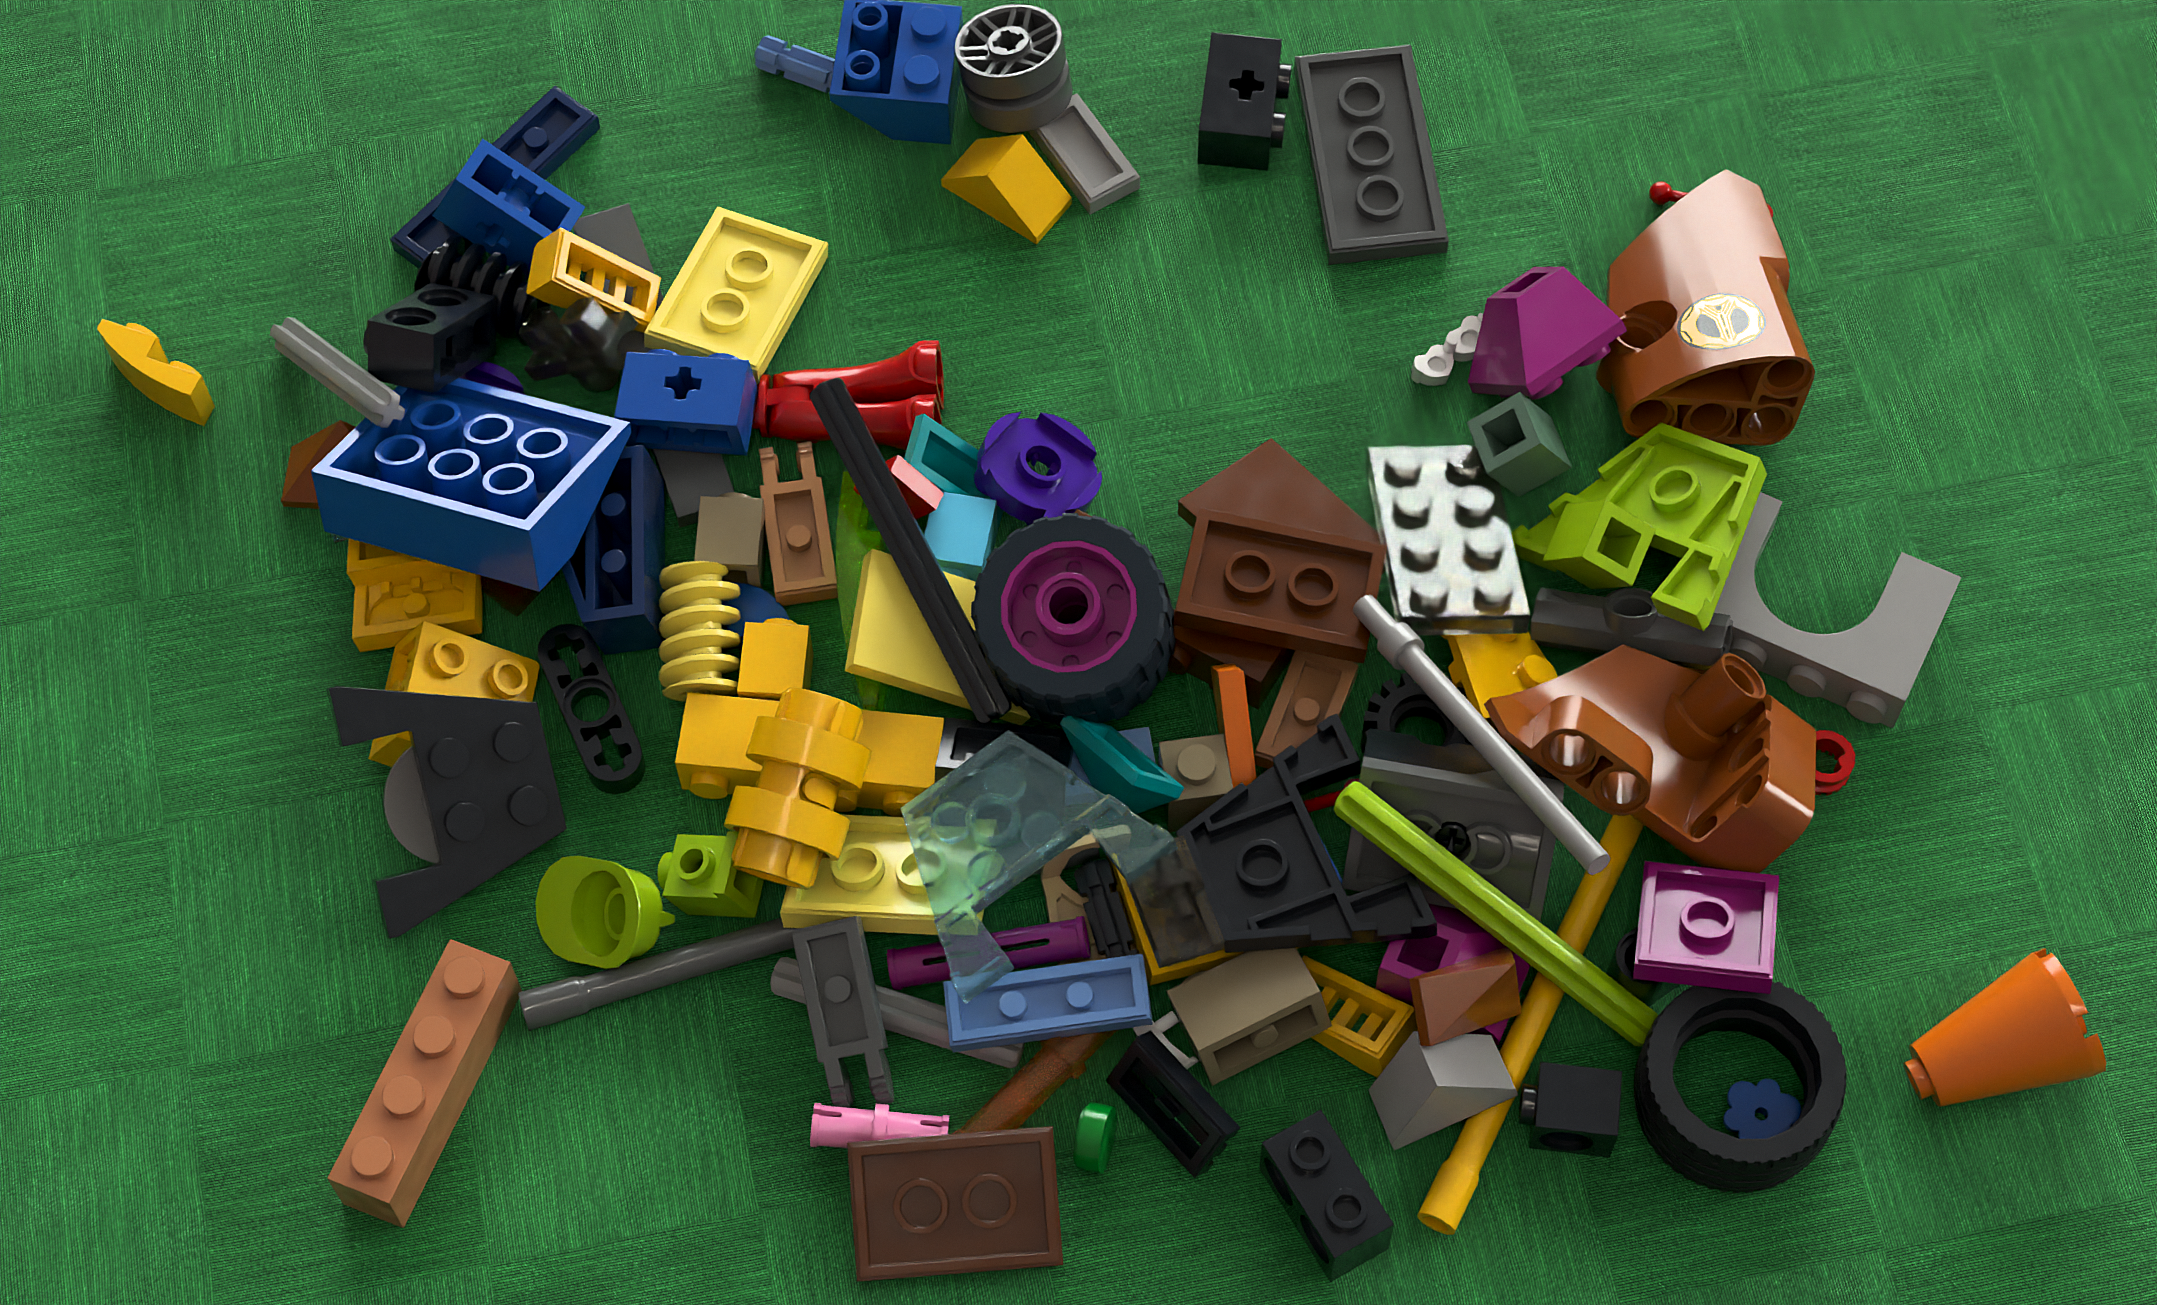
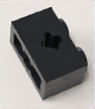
M1211 32L1199 123L1197 164L1268 171L1271 147L1282 148L1286 113L1275 112L1276 99L1288 100L1292 64L1280 63L1282 39Z

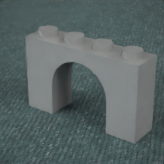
M1760 492L1714 613L1730 615L1733 621V638L1729 653L1741 657L1756 671H1762L1787 682L1791 689L1801 695L1822 697L1847 708L1852 716L1861 721L1873 724L1882 723L1894 728L1961 577L1901 552L1877 606L1859 625L1846 631L1832 634H1815L1793 628L1778 619L1766 607L1759 596L1755 584L1754 569L1771 536L1783 501Z

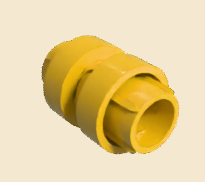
M791 687L782 692L775 717H757L745 754L748 759L763 766L757 787H735L724 822V827L731 831L739 832L731 856L733 860L732 867L767 881L808 890L809 887L814 885L821 859L839 860L850 825L848 818L833 811L839 789L860 791L872 753L868 747L857 742L864 722L861 717L863 711L859 707L826 694Z

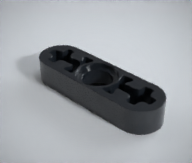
M561 624L549 629L542 636L538 644V658L589 779L602 792L608 794L628 792L635 788L642 780L645 773V760L641 745L591 634L579 625ZM565 647H570L577 654V660L583 677L574 681L571 679L566 663L560 659L559 650ZM586 696H601L609 702L606 714L596 721H582L573 714L576 704ZM611 736L617 754L623 758L625 768L613 772L612 768L606 764L604 751L599 740Z

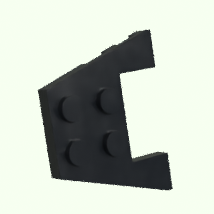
M344 686L326 688L340 746H348L405 731L409 732L439 862L373 879L386 937L389 939L401 936L567 829L537 702Z
M1338 714L1329 716L1317 725V733L1295 749L1290 745L1274 757L1273 766L1247 786L1241 782L1176 831L1180 850L1225 953L1424 939L1438 935L1437 921L1415 875L1412 873L1352 896H1347L1301 798L1302 795L1361 773L1360 760Z

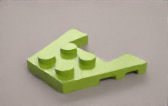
M1659 423L1599 467L1597 471L1601 478L1576 496L1565 492L1548 505L1551 512L1549 516L1530 530H1527L1523 524L1520 525L1505 539L1514 556L1556 572L1558 569L1542 560L1566 504L1607 499L1656 528L1649 546L1682 558L1651 596L1657 612L1704 631L1710 624L1767 473L1760 457L1673 426Z

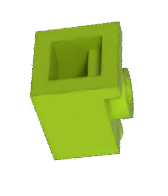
M727 831V836L677 834L673 852L663 854L657 871L658 881L663 889L662 896L687 915L755 918L764 879L749 875L732 867L733 860L731 856L739 833L736 831Z

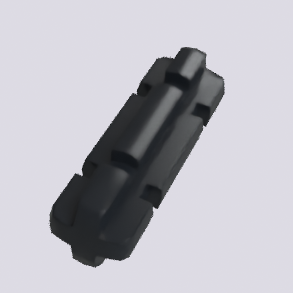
M1106 859L1083 863L1082 866L1075 870L1074 877L1080 896L1083 898L1088 897L1089 900L1083 906L1098 954H1106L1107 959L1140 954L1138 949L1132 950L1130 946L1136 943L1121 893L1119 891L1113 892L1112 889L1113 886L1118 884L1111 863Z

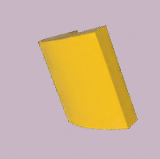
M348 539L346 573L355 586L352 639L360 652L395 647L401 639L424 620L466 636L482 633L481 575Z

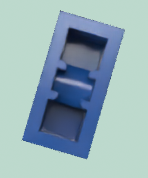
M482 138L432 216L471 242L484 245L486 252L491 255L494 252L504 253L509 267L515 261L521 260L525 262L528 266L529 278L535 245L560 227L570 232L584 211L585 206Z
M653 349L647 353L627 352L614 418L630 422L631 434L625 445L626 447L644 445L645 448L747 455L759 390L749 360L739 359L730 354L714 353L708 357L684 356L666 349Z

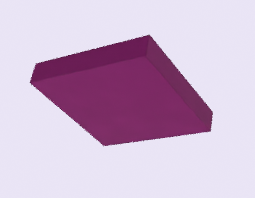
M1644 861L1633 979L1770 994L1773 980L1779 875Z

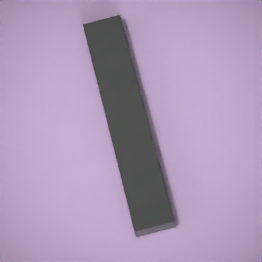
M629 203L578 218L573 226L575 235L654 274ZM605 279L603 292L608 294L610 280ZM626 286L624 302L631 305L634 287ZM659 287V293H658L656 311L658 310L660 304L662 303V301H663V299H664V298H663V295H662V293H661L660 287ZM606 321L622 368H624L627 352L647 353L653 350L645 347L644 333ZM652 449L680 528L698 522L700 496L718 497L724 493L734 492L720 453Z

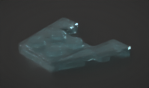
M1009 730L901 807L920 876L934 914V923L939 940L944 948L950 968L953 987L964 1004L1014 969L1009 958L982 924L977 914L1086 834H1091L1129 884L1178 849L1174 838L1168 831L1157 824L1153 826L1130 811L1127 805L1110 794L1104 795L1079 779L1075 772Z

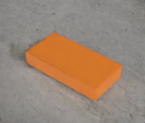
M1233 663L1211 666L1218 732L1219 734H1224L1233 788L1241 782L1247 786L1257 777L1244 671Z

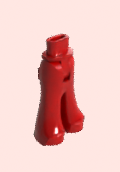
M939 340L918 341L902 353L891 358L858 366L786 371L774 374L773 379H771L769 374H762L760 383L757 384L759 391L752 429H760L761 437L771 438L774 436L794 441L796 444L810 441L811 443L831 441L810 400V392L824 381L840 378L844 381L875 443L907 450L916 416L926 414L942 425L940 410L944 409V372Z

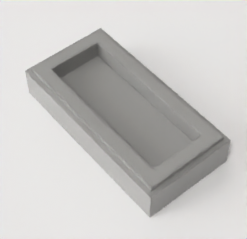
M1077 93L1072 95L1069 105L1056 119L1042 127L1028 131L1089 215L1140 188V176Z

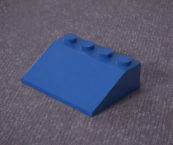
M457 378L435 393L398 385L393 391L400 395L399 405L405 409L402 420L393 419L388 428H381L365 417L311 470L325 532L540 592L574 555L631 434L630 422L462 378Z

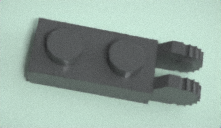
M853 916L792 930V938L818 1063H824L833 1106L854 1108V1089L843 1058L863 1053L866 1060L872 1096H874L877 1104L892 1103L895 1096L889 1062L884 1052V1049L888 1048L861 916Z

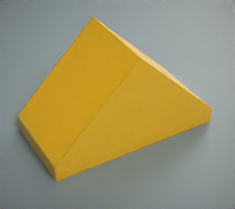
M1023 134L976 139L941 179V186L1036 245L1072 204L1070 194Z

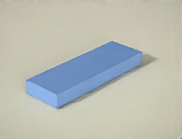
M1143 954L943 982L949 1044L953 1053L1153 1025Z

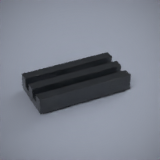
M1151 1030L1135 1038L1105 1080L1194 1178L1209 1171L1215 1163L1212 1159L1220 1155L1227 1147L1226 1140L1234 1137L1241 1128ZM1132 1070H1133V1071L1138 1075V1077L1150 1088V1090L1157 1096L1156 1098H1155V1097L1150 1093V1091L1138 1080V1078L1131 1072ZM1174 1117H1176L1184 1125V1127L1195 1137V1139L1201 1144V1147L1174 1119Z

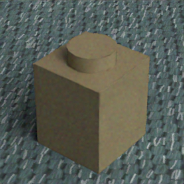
M737 492L724 493L718 497L700 496L694 561L717 562L726 566L729 572L726 576L722 577V581L745 583L763 589L767 550L763 498H751L746 494Z
M1224 734L1159 742L1158 766L1184 787L1178 799L1163 804L1167 831L1171 833L1179 830L1232 790L1233 784Z

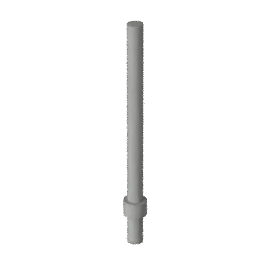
M1372 595L1360 598L1353 607V613L1378 640L1377 649L1393 668L1397 670L1404 669L1590 875L1601 872L1610 862V855L1424 653L1425 645L1421 638L1408 624L1403 622L1397 623Z

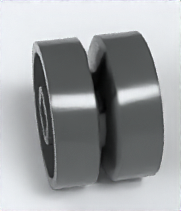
M1026 4L1002 5L976 15L958 33L955 41L956 58L968 110L977 123L998 132H1025L1050 123L1067 108L1073 92L1072 81L1066 59L1062 30L1059 22L1051 13L1042 8Z

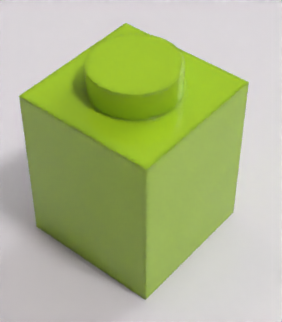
M1607 499L1566 504L1542 561L1591 589L1633 586L1656 528Z

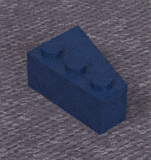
M644 445L624 447L574 555L562 567L581 621L604 655L659 648L662 641L666 640L659 631V623L662 617L665 616L659 607V599L662 593L665 592L659 582V575L662 569L665 568L664 479Z

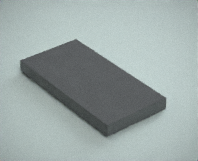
M1411 44L1295 56L1294 71L1328 265L1446 253L1449 240Z

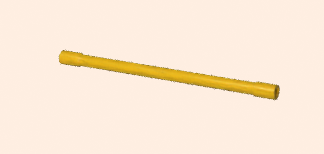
M1688 668V669H1691V670L1700 672V673H1702V674L1706 671V670ZM1612 815L1599 842L1610 855V862L1601 872L1595 875H1590L1587 871L1585 872L1556 932L1558 937L1581 955H1583L1644 827L1642 823L1631 815ZM1539 971L1521 1005L1522 1014L1516 1016L1499 1051L1517 1092L1565 993ZM1515 1097L1467 1118L1448 1159L1441 1164L1417 1214L1418 1219L1427 1227L1447 1235L1455 1233L1478 1185L1479 1172Z

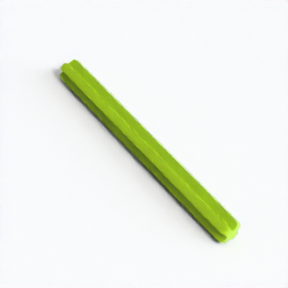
M1353 781L1339 794L1334 803V811L1337 816L1631 1044L1638 1047L1643 1046L1649 1029L1658 1017L1655 1011L1628 992L1623 986L1362 783Z

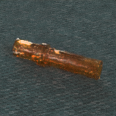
M1117 1030L1068 1037L1059 1036L1040 1040L1042 1048L960 1129H956L952 1134L1018 1129L1070 1077L1078 1079L1087 1070L1085 1062Z

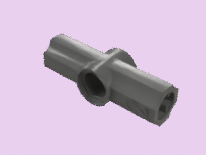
M1541 588L1535 599V607L1531 619V640H1534L1539 646L1604 655L1625 644L1683 667L1707 670L1723 654L1730 652L1733 638V621L1730 615L1714 613L1708 627L1704 631L1659 614L1651 599L1653 593L1640 588L1618 589L1609 593L1606 597Z

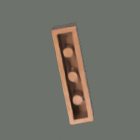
M452 939L449 940L327 1178L344 1205L399 1227H405L519 999L518 992H522L511 962Z

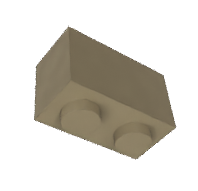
M1296 948L1246 951L1208 971L1196 972L1186 978L1182 984L1166 991L1175 1015L1179 1020L1180 1027L1212 1086L1332 1026L1321 992Z

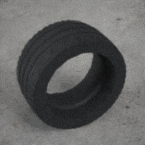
M1772 982L1770 994L1693 985L1675 997L1653 1022L1636 1063L1634 1073L1635 1109L1641 1130L1647 1136V1141L1654 1148V1152L1663 1158V1162L1666 1165H1670L1673 1171L1682 1174L1685 1179H1690L1700 1186H1707L1708 1189H1718L1720 1192L1750 1193L1754 1190L1762 1191L1766 1188L1775 1187L1779 1183H1784L1808 1166L1825 1146L1843 1108L1847 1075L1845 1058L1842 1055V1046L1838 1042V1036L1833 1032L1829 1021H1826L1824 1018V1014L1818 1011L1812 1002L1809 1003L1805 996L1794 992V989L1787 988L1780 982ZM1711 1031H1741L1768 1041L1791 1062L1803 1085L1804 1104L1799 1119L1787 1131L1767 1139H1737L1709 1128L1686 1108L1673 1082V1065L1679 1050L1689 1040Z

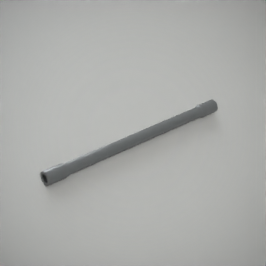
M1089 821L1035 837L1026 844L997 852L989 889L1036 874L1041 875L1046 846L1051 843L1093 834L1094 832ZM1090 848L1074 854L1070 857L1064 869L1100 859L1099 849ZM780 917L623 964L619 968H610L587 976H572L518 992L527 1027L531 1031L584 1015L595 1007L794 948L792 930L800 928H784Z

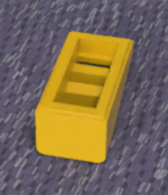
M560 227L535 245L526 293L546 303L644 333L656 312L661 277ZM581 271L586 272L584 282L580 281ZM605 279L610 280L608 294L603 292ZM626 286L634 287L631 305L624 302Z
M1304 955L1302 960L1315 983L1324 988L1321 995L1328 1014L1339 998L1345 1001L1331 1021L1332 1026L1311 1038L1361 1070L1378 1078L1412 1032L1418 1031L1414 1007ZM1364 1013L1369 1017L1357 1033L1352 1031V1027L1360 1015Z

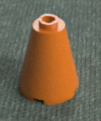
M2042 948L2029 954L1911 1043L1909 1048L1913 1059L1904 1062L1903 1066L1919 1099L1922 1100L1931 1096L1934 1102L1939 1107L2090 1078L2106 1071V1059L2098 1034L2096 1033L2087 1038L2083 1036L2087 1034V1028L2082 1015L2087 1014L2088 1011L2072 980L2059 960L2052 953L2047 955L2046 948Z

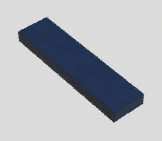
M554 86L492 145L546 180L600 129L599 119L589 109L557 86ZM454 180L390 238L394 251L418 269H420L427 255L436 248L442 247L452 234L462 236L432 216ZM462 236L465 241V253L473 242Z

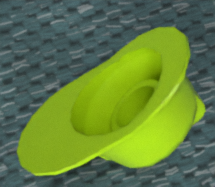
M584 856L562 857L549 866L540 881L535 900L536 922L543 941L552 952L568 961L604 969L619 968L628 959L643 955L654 946L660 935L661 927L675 922V915L663 911L659 889L651 878L639 871L625 868L616 862Z

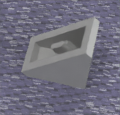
M1418 1031L1412 1032L1368 1090L1394 1151L1518 1096L1492 1035L1463 1034L1432 1046H1421Z

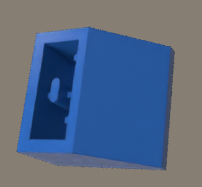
M844 0L829 92L830 101L892 140L951 144L961 77L955 53V41L963 27L962 6L893 0Z

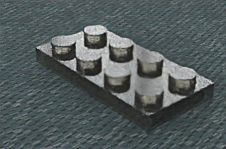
M1400 445L1395 447H1368L1366 471L1380 543L1387 545L1384 563L1396 622L1408 624L1417 635L1527 633L1530 611L1500 483L1486 473L1476 446L1410 447Z

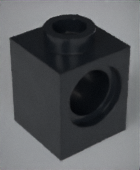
M1540 1062L1534 1084L1523 1083L1520 1095L1518 1123L1530 1125L1529 1148L1610 1158L1618 1138L1622 1071Z

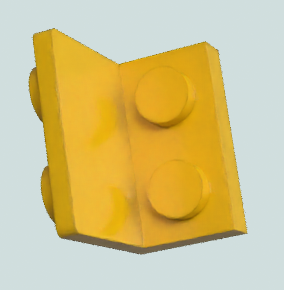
M424 620L395 645L385 690L532 702L540 665L533 659ZM405 731L373 739L368 759L393 767L398 758L412 746L409 732Z

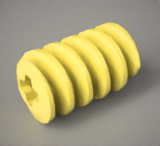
M691 561L672 564L662 569L659 575L660 585L665 590L659 599V607L662 613L665 614L659 623V631L661 636L666 639L662 641L659 647V656L666 663L659 671V680L661 685L665 687L662 690L663 696L671 700L686 702L687 692L720 696H734L738 694V682L724 679L722 674L737 671L740 668L741 661L737 657L722 654V650L738 646L741 643V637L733 631L723 630L722 626L738 622L741 619V613L736 608L722 605V602L738 598L741 595V589L737 584L722 581V577L726 576L729 570L726 566L717 562Z

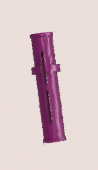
M1078 916L1076 919L980 934L979 937L962 938V936L945 935L944 941L901 949H887V966L891 985L896 991L902 990L904 987L966 979L971 976L1023 969L1081 957L1084 959L1090 958L1091 947L1085 917ZM1049 942L1048 945L997 953L998 950ZM981 953L979 957L967 958L962 960L958 959L946 961L944 963L929 965V963L932 961L949 958L964 957L966 955Z

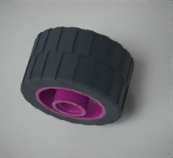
M1062 513V516L1052 518L1046 516L1034 520L1033 524L1021 530L1018 528L1007 536V540L998 549L995 547L986 559L987 564L983 572L979 573L974 586L976 590L975 599L971 602V617L975 623L976 630L973 632L978 647L992 675H994L1002 689L1007 693L1010 701L1016 707L1020 706L1026 710L1029 716L1041 722L1045 720L1055 723L1058 727H1062L1060 722L1063 718H1067V716H1076L1083 718V720L1100 724L1113 719L1117 721L1129 715V711L1137 705H1143L1153 695L1152 691L1159 682L1163 681L1168 672V662L1171 655H1174L1176 643L1174 636V626L1176 625H1173L1174 611L1161 569H1157L1154 556L1146 545H1141L1135 539L1132 532L1123 526L1118 527L1109 523L1108 519L1095 515L1087 517L1079 516L1078 513ZM1076 619H1081V620L1078 621V622H1075V623H1073V624H1069L1070 622H1072V621H1074V620H1076Z

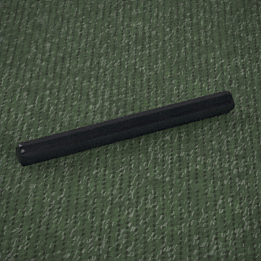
M833 378L820 383L810 392V400L974 715L980 723H988L1001 718L1012 709V703L1000 683L992 675L978 647L974 630L844 381L840 378Z

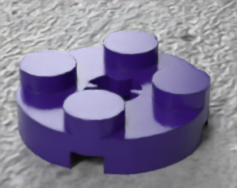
M1021 412L1007 414L991 426L979 448L977 470L974 474V483L981 493L989 496L992 500H996L998 507L1009 515L1024 521L1028 526L1033 524L1034 520L1046 516L1052 518L1062 516V513H1075L1077 509L1083 512L1088 510L1101 486L1102 470L1097 475V468L1093 462L1097 452L1092 442L1081 430L1058 416L1040 412L1037 420L1030 418L1018 419ZM1037 461L1046 465L1049 468L1046 476L1033 471L1027 462H1030L1032 466H1035Z

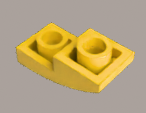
M102 319L97 330L112 361L131 384L166 410L205 426L215 405L202 375L185 363L179 361H171L169 363L159 338L146 327L135 323H127L126 326Z

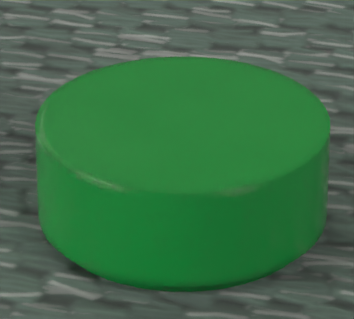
M1090 1102L1084 1107L1078 1122L1074 1141L1073 1160L1077 1169L1100 1174L1106 1170L1116 1133L1117 1111L1115 1106Z

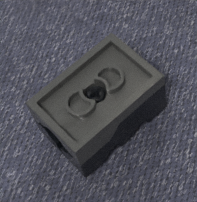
M1369 728L1359 782L1540 922L1556 837L1474 746L1460 743H1452L1446 747L1421 743L1413 735ZM1518 754L1563 804L1564 783L1528 756ZM1351 827L1342 881L1343 889L1362 892L1411 873ZM1416 877L1428 904L1457 909Z

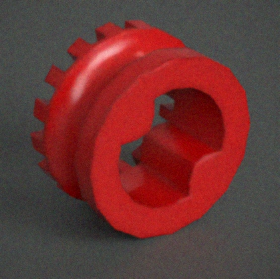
M1819 730L1816 731V752L1818 749L1821 750V753H1825L1827 750L1829 751L1828 755L1832 756L1834 754V759L1837 761L1833 769L1834 773L1827 774L1816 770L1815 795L1826 793V796L1834 791H1840L1846 785L1855 766V752L1851 743L1843 735L1834 731Z

